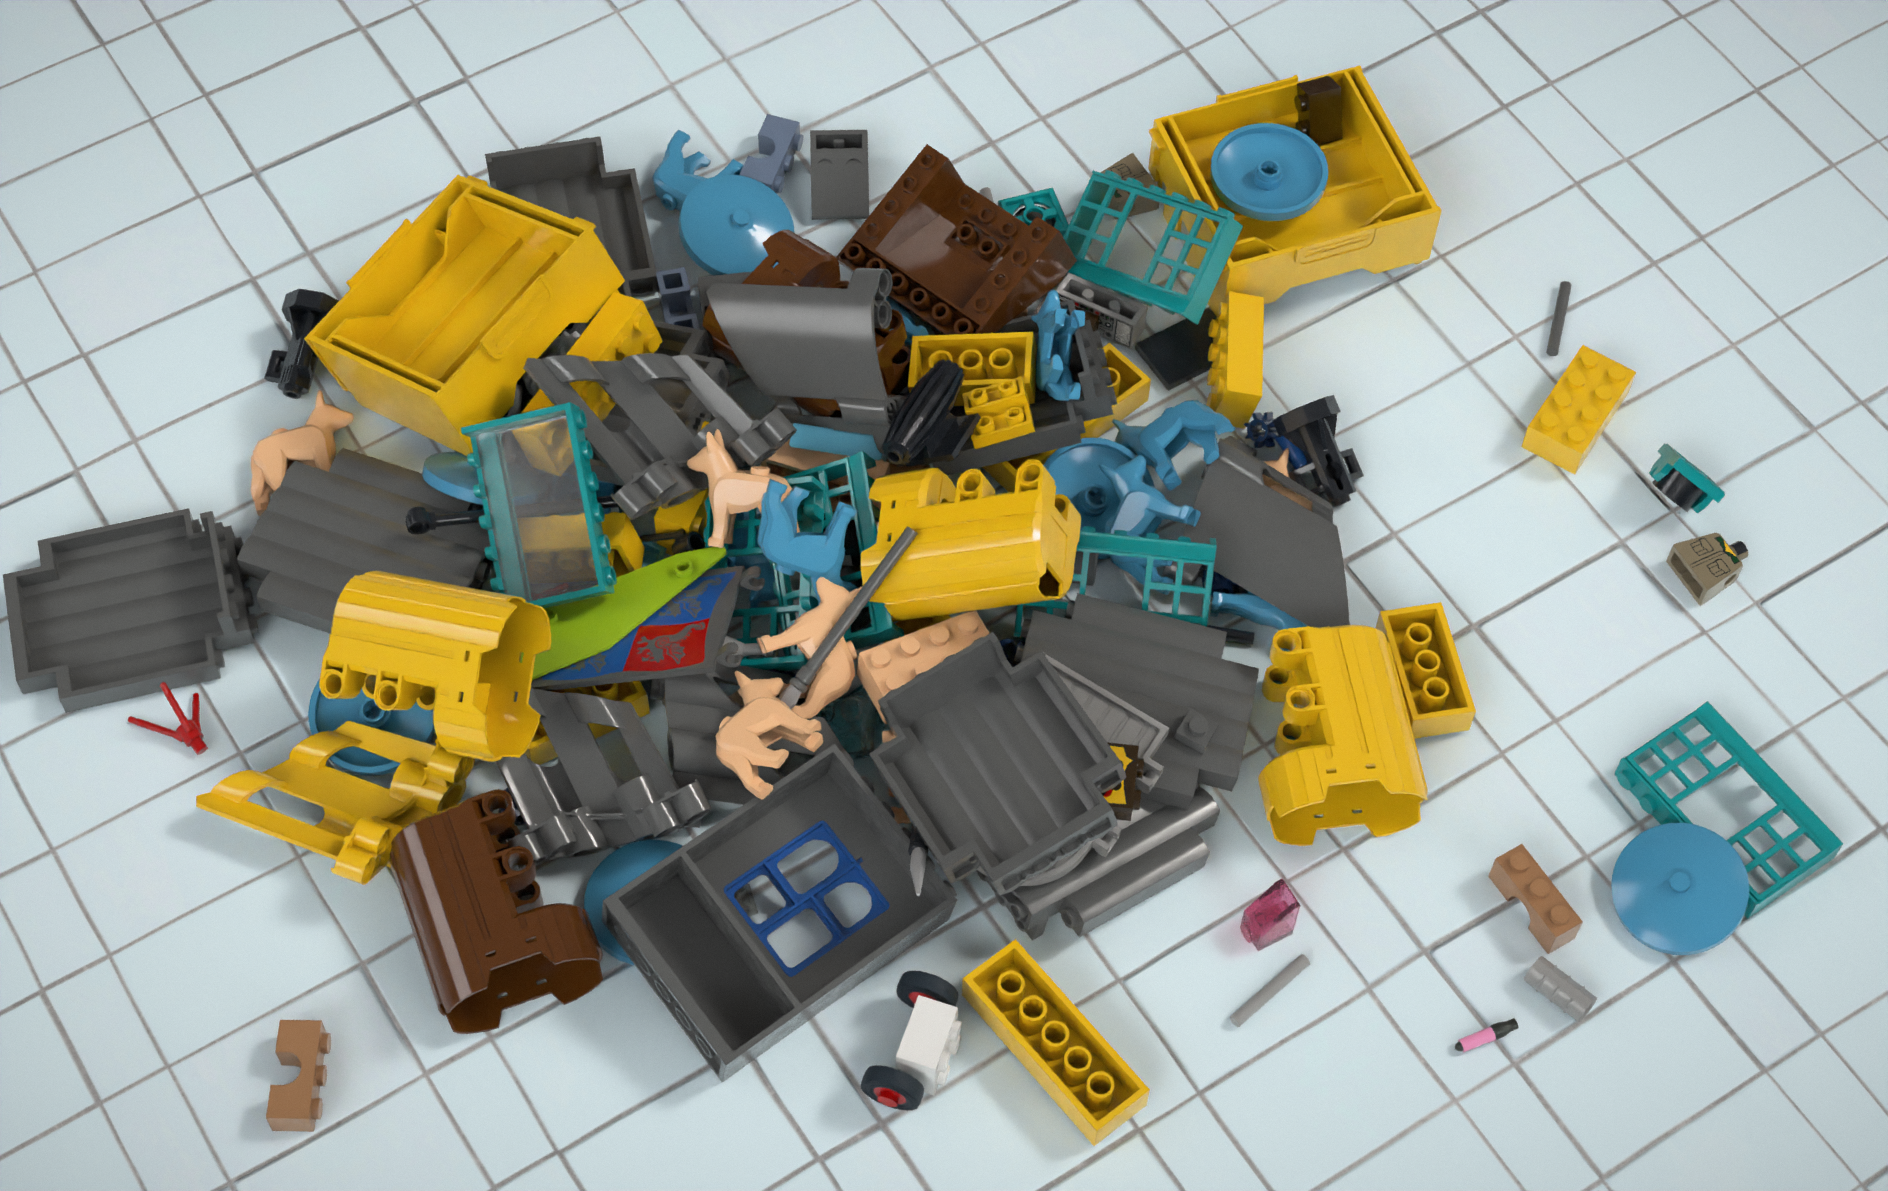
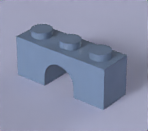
M767 114L758 133L759 153L768 155V157L756 158L748 155L740 175L765 184L776 194L781 193L785 182L784 176L786 172H791L795 151H800L803 144V135L800 134V122Z
M685 267L656 272L658 296L664 322L700 330L697 315L693 311L691 291Z

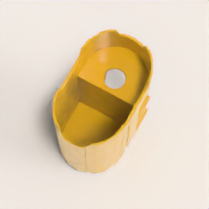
M1030 459L1022 463L1016 473L1015 491L995 494L993 486L978 469H969L962 473L958 478L956 488L951 479L938 468H927L880 476L875 479L868 497L870 500L881 503L876 544L861 552L862 583L864 586L908 526L917 532L918 535L869 600V602L885 603L887 611L893 617L892 622L1061 599L1066 595L1073 580L1076 548L1080 538L1081 515L1067 496L1063 494L1055 495V481L1037 459Z
M370 571L363 575H355L343 588L334 609L331 634H329L328 646L322 660L319 687L321 693L329 699H353L360 693L362 688L363 693L367 697L374 699L376 705L382 710H408L412 708L415 702L424 710H433L435 733L442 747L449 753L488 762L498 761L502 757L520 758L531 745L541 715L528 703L535 657L539 653L551 650L550 620L542 606L528 603L525 599L517 596L383 571ZM524 653V654H523V661L520 662V661H521V654ZM464 692V693H463V700H462V702H460V700H461V693ZM518 692L517 701L515 702V694Z
M1366 625L1319 628L1306 626L1283 629L1275 633L1269 652V658L1273 665H1270L1265 671L1262 693L1269 701L1284 702L1282 714L1285 720L1280 723L1274 742V747L1279 756L1272 759L1259 774L1258 782L1267 821H1270L1276 841L1289 845L1308 846L1313 844L1316 830L1363 824L1375 837H1382L1406 830L1420 822V803L1428 800V789L1391 646L1387 642L1385 634L1376 628ZM1280 648H1286V649H1288V650H1290V651H1289V652L1283 651V650H1281ZM1278 680L1283 684H1276L1273 681ZM1285 736H1293L1296 740L1287 739ZM1361 810V813H1353L1352 811ZM1322 814H1323V817H1319V818H1315V817H1314V815H1322Z

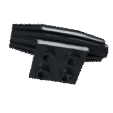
M944 359L938 361L915 384L893 417L882 445L883 454L889 462L906 465L907 467L925 466L934 462H949L959 456L961 448L974 433V428L981 417L978 413L960 417L949 413L954 406L964 380L963 370L959 368L957 363H953L951 360L945 361Z

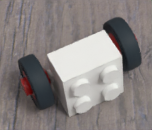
M907 971L903 973L897 985V996L905 1004L912 1007L913 1011L896 1054V1068L882 1065L870 1066L865 1071L861 1082V1089L868 1097L882 1105L898 1110L910 1111L917 1109L924 1093L935 1096L938 1085H945L950 1071V1066L948 1065L951 1054L956 1055L961 1040L959 1033L962 1022L957 1020L958 1007H956L959 996L957 989L941 977L922 971Z

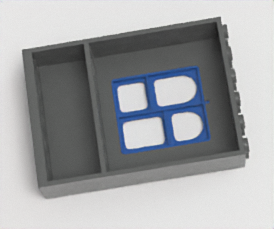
M835 743L775 783L772 792L761 800L758 797H754L603 900L602 922L721 1082L727 1080L947 922L957 902L955 889L947 880L942 881L935 872V864L928 855L926 856L920 896L916 895L910 871L911 857L908 854L912 834L907 828H901L894 819L895 814L891 807L885 801L880 802L874 794L875 790L870 780L866 776L858 774L854 768V761L845 750L840 751ZM812 840H823L830 843L838 854L839 863L836 870L803 894L797 893L780 872L777 864ZM765 875L784 898L786 905L764 922L756 924L737 902L734 894L756 877ZM844 883H857L868 890L872 906L870 912L853 926L846 928L826 905L824 896ZM805 909H812L832 934V940L795 967H787L769 944L767 937Z

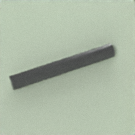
M1562 281L1559 286L1546 350L1549 356L1558 355L1572 286L1568 281Z

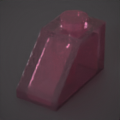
M1283 878L1276 881L1244 910L1240 925L1241 932L1246 941L1252 942L1258 951L1293 934L1301 905Z

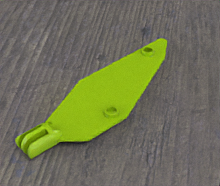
M709 547L675 554L616 577L617 583L613 585L614 594H606L544 608L550 620L551 650L536 655L532 680L609 650L720 561L727 553L725 547ZM524 653L521 654V661H520V662L523 661V654H524Z

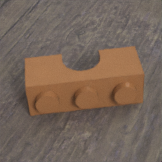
M1520 844L1497 857L1488 877L1507 902L1517 897L1524 904L1530 916L1528 929L1547 954L1574 940L1583 921L1524 845Z
M280 1020L275 1053L281 1065L297 1066L301 1068L299 1076L289 1084L270 1085L266 1119L272 1131L314 1132L316 1119H321L323 1102L322 1098H319L320 1086H325L327 1080V1067L323 1065L324 1054H329L331 1050V1034L326 1032L322 1020Z

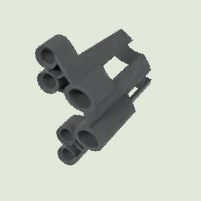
M654 353L636 354L625 357L622 361H590L583 356L558 355L543 359L527 358L523 368L555 406L571 402L584 411L587 420V428H584L585 439L590 442L595 454L623 485L615 495L611 493V497L631 520L639 518L654 508L662 507L667 509L677 506L709 488L707 475L704 472L694 471L687 465V461L697 455L702 448L707 446V432L712 433L714 436L715 431L719 429L724 447L733 458L737 467L750 471L751 466H760L762 461L776 453L797 431L777 406L760 421L758 419L753 420L688 354L678 356ZM661 379L684 381L715 419L700 432L690 429L680 420L650 383ZM576 381L598 382L630 420L629 427L622 432L609 431L569 383Z
M717 663L716 670L712 673L652 679L649 698L661 700L665 706L668 723L667 745L669 762L673 771L672 776L679 788L681 789L696 781L695 779H698L707 800L744 805L756 797L744 787L738 775L722 764L716 755L715 735L719 731L720 723L725 717H733L744 707L728 696L719 687V683L739 686L735 671L743 673L751 680L779 677L786 684H790L792 676L741 665L738 667H728ZM799 698L796 706L803 704L805 698ZM816 716L807 719H816L821 722V730L815 732L822 734L823 744L815 752L782 738L767 747L772 750L785 749L791 753L812 755L813 757L834 743L840 751L844 750L826 720ZM758 766L759 777L765 783L774 785L784 778L776 768ZM702 818L689 827L700 828Z
M531 688L528 704L541 715L540 721L559 758L558 763L551 767L541 766L528 759L525 753L520 758L502 757V759L495 761L528 830L510 840H505L509 848L521 846L530 850L535 866L555 858L586 856L636 841L666 837L679 832L680 829L689 827L712 811L698 779H695L696 781L681 789L679 788L633 705L629 702L614 701L587 694L558 693ZM518 692L515 694V702L517 701ZM588 723L619 728L642 776L624 782L613 773ZM521 864L518 865V867L520 870H522L526 867V865Z

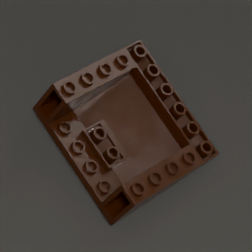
M928 144L925 145L836 257L838 262L851 272H854L857 268L888 269L892 275V289L888 297L943 335L996 333L1059 284L1077 261L1059 230L1038 216L1028 226L966 185L949 158Z

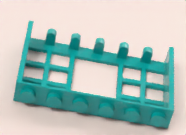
M1093 170V175L1063 237L1077 260L1068 272L1103 288H1109L1124 297L1129 298L1131 296L1147 306L1152 307L1153 304L1169 314H1180L1198 325L1243 225L1233 219L1234 213L1219 207L1217 211L1211 210L1212 207L1200 200H1195L1193 204L1188 202L1189 199L1176 192H1172V195L1169 196L1166 195L1165 190L1157 186L1150 185L1149 188L1143 187L1144 184L1136 179L1128 177L1124 181L1121 180L1122 177L1112 171L1106 170L1103 174ZM1116 188L1130 192L1122 212L1108 208ZM1137 196L1176 208L1143 280L1105 266ZM1182 211L1198 215L1189 235L1174 230ZM1105 214L1119 218L1110 238L1096 233ZM1204 218L1219 222L1211 243L1196 238ZM1170 237L1186 241L1177 261L1162 257ZM1093 239L1107 244L1098 264L1084 259ZM1192 244L1207 249L1199 269L1184 264ZM1158 263L1174 267L1165 287L1150 283ZM1180 270L1195 275L1187 295L1172 290Z
M864 451L783 477L813 476L825 485L824 512L826 520H824L823 529L827 528L833 516L830 498L850 492L852 506L858 510L856 517L851 518V520H855L860 557L861 552L876 544L878 533L876 522H879L880 509L868 498L870 488L875 480L867 472V469L876 467V462ZM848 476L849 484L829 490L828 481ZM804 499L801 500L797 508V515H803ZM803 522L798 523L800 532H802ZM769 560L770 566L774 570L775 581L773 582V591L778 599L779 606L794 605L793 599L799 598L800 589L792 592L790 576L775 570L777 564ZM861 571L842 576L841 579L848 582L862 579ZM868 601L865 607L869 606L872 627L852 633L850 626L843 635L845 641H851L855 650L902 637L904 636V630L892 622V617L887 611L885 603ZM795 612L779 614L778 622L783 632L794 624L796 620ZM797 645L782 648L785 656L797 655Z
M813 476L785 478L791 488L797 486L810 491L808 497L804 499L803 515H797L798 523L803 522L802 532L823 533L825 485ZM708 496L705 501L707 527H705L703 532L705 548L712 547L708 546V539L712 536L714 528L713 513ZM757 508L749 511V520L735 521L734 529L748 527L747 548L728 550V544L724 543L726 555L708 570L727 568L728 557L764 554L760 547L755 548L756 527L760 525L761 519H757ZM800 573L799 605L734 610L732 617H743L742 638H736V640L744 644L758 643L757 638L759 637H750L751 616L771 614L770 636L772 637L778 635L779 614L799 612L798 617H800L803 613L817 607L818 599L812 587L810 576ZM797 646L796 656L749 659V656H745L742 658L740 665L762 670H800L803 665H806L808 659Z
M1084 526L1080 530V538L1076 551L1083 552L1081 574H1073V581H1080L1079 594L1085 595L1090 553L1147 558L1141 610L1148 611L1150 589L1174 591L1172 613L1148 612L1190 623H1199V625L1207 627L1217 548L1216 538H1210L1209 544L1191 542V538L1179 536L1177 541L1159 539V535L1155 533H1146V537L1127 535L1125 530H1114V534L1095 532L1094 527ZM1154 559L1177 562L1175 584L1151 581ZM1184 562L1206 565L1204 587L1181 585ZM1181 592L1203 594L1201 616L1178 614ZM1047 600L1018 604L1014 636L1020 637L1024 605L1047 607L1046 613L1053 615V608L1066 609L1068 602ZM1020 637V640L1025 642L1026 638Z
M1707 701L1625 758L1623 757L1614 774L1620 785L1624 789L1629 790L1639 800L1642 809L1651 814L1661 825L1668 823L1693 824L1676 804L1736 763L1768 794L1777 806L1726 840L1731 846L1738 843L1753 859V861L1745 865L1747 873L1760 866L1775 882L1774 885L1760 895L1749 884V899L1744 915L1749 919L1834 859L1843 843ZM1701 724L1711 735L1697 745H1694L1685 734ZM1678 739L1688 751L1672 761L1662 749ZM1715 741L1732 757L1717 768L1701 752V750ZM1653 755H1656L1665 766L1649 776L1639 765ZM1693 756L1709 772L1694 784L1678 768L1679 765ZM1670 771L1686 787L1685 790L1672 799L1655 783ZM1781 811L1799 827L1784 839L1767 822ZM1758 827H1761L1776 843L1761 855L1744 838ZM1803 834L1821 850V852L1806 862L1789 846L1790 843ZM1780 850H1783L1798 866V868L1784 878H1781L1766 862L1767 859Z

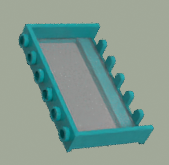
M571 402L461 428L462 434L470 437L473 453L468 454L467 459L469 465L477 470L479 484L473 485V491L477 498L482 499L485 515L479 516V523L482 529L488 530L490 546L485 547V555L488 560L494 562L496 578H491L490 580L492 590L501 594L521 597L526 602L542 606L543 608L606 594H614L613 585L617 583L613 566L609 565L607 553L611 552L608 536L603 533L601 523L605 521V514L601 503L597 502L598 478L596 473L592 472L590 459H593V451L590 442L585 439L584 428H587L586 416L579 406Z

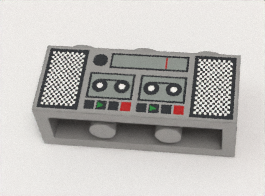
M1069 272L1056 289L1059 299L1063 301L1073 299L1075 306L1100 316L1098 330L1101 337L1132 349L1144 331L1148 306Z

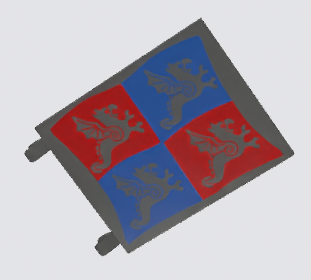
M743 565L707 570L609 650L536 678L532 681L531 688L551 691L715 672L717 663L728 667H738L743 657L741 654L732 655L737 653L738 645L735 642L727 643L724 646L723 644L740 588L743 587L757 591L764 587V578L755 579L761 574L760 567L753 566L746 570ZM598 583L569 587L566 593L591 588L598 585Z

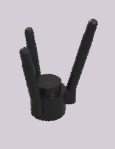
M679 529L675 532L639 536L642 542L675 539L672 545L673 555L705 548V542L700 534L694 531L686 534L684 529Z

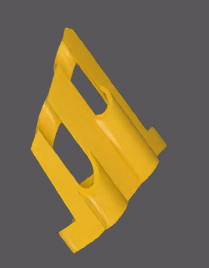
M346 721L334 731L319 732L302 740L292 749L288 760L262 773L256 770L240 771L221 780L213 787L211 792L196 796V807L336 860L335 866L331 868L333 874L365 885L385 866L391 868V841L404 827L422 817L445 810L460 802L466 790L465 780L471 773L476 759L447 752L440 744L438 738L435 740L436 745L354 721ZM355 746L398 762L400 765L395 771L390 788L328 767L326 762L336 752ZM271 787L322 806L325 814L323 820L313 826L247 800L257 791Z

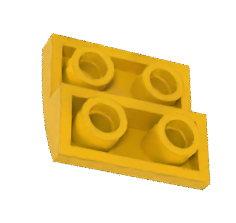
M1022 376L1014 379H1005L1000 383L984 388H975L970 392L962 394L966 415L978 413L981 417L974 428V433L971 435L975 450L1035 432Z

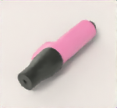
M1513 1018L1508 1021L1492 1024L1488 1028L1459 1039L1455 1044V1049L1460 1052H1466L1483 1044L1498 1040L1511 1031L1518 1029V1023Z

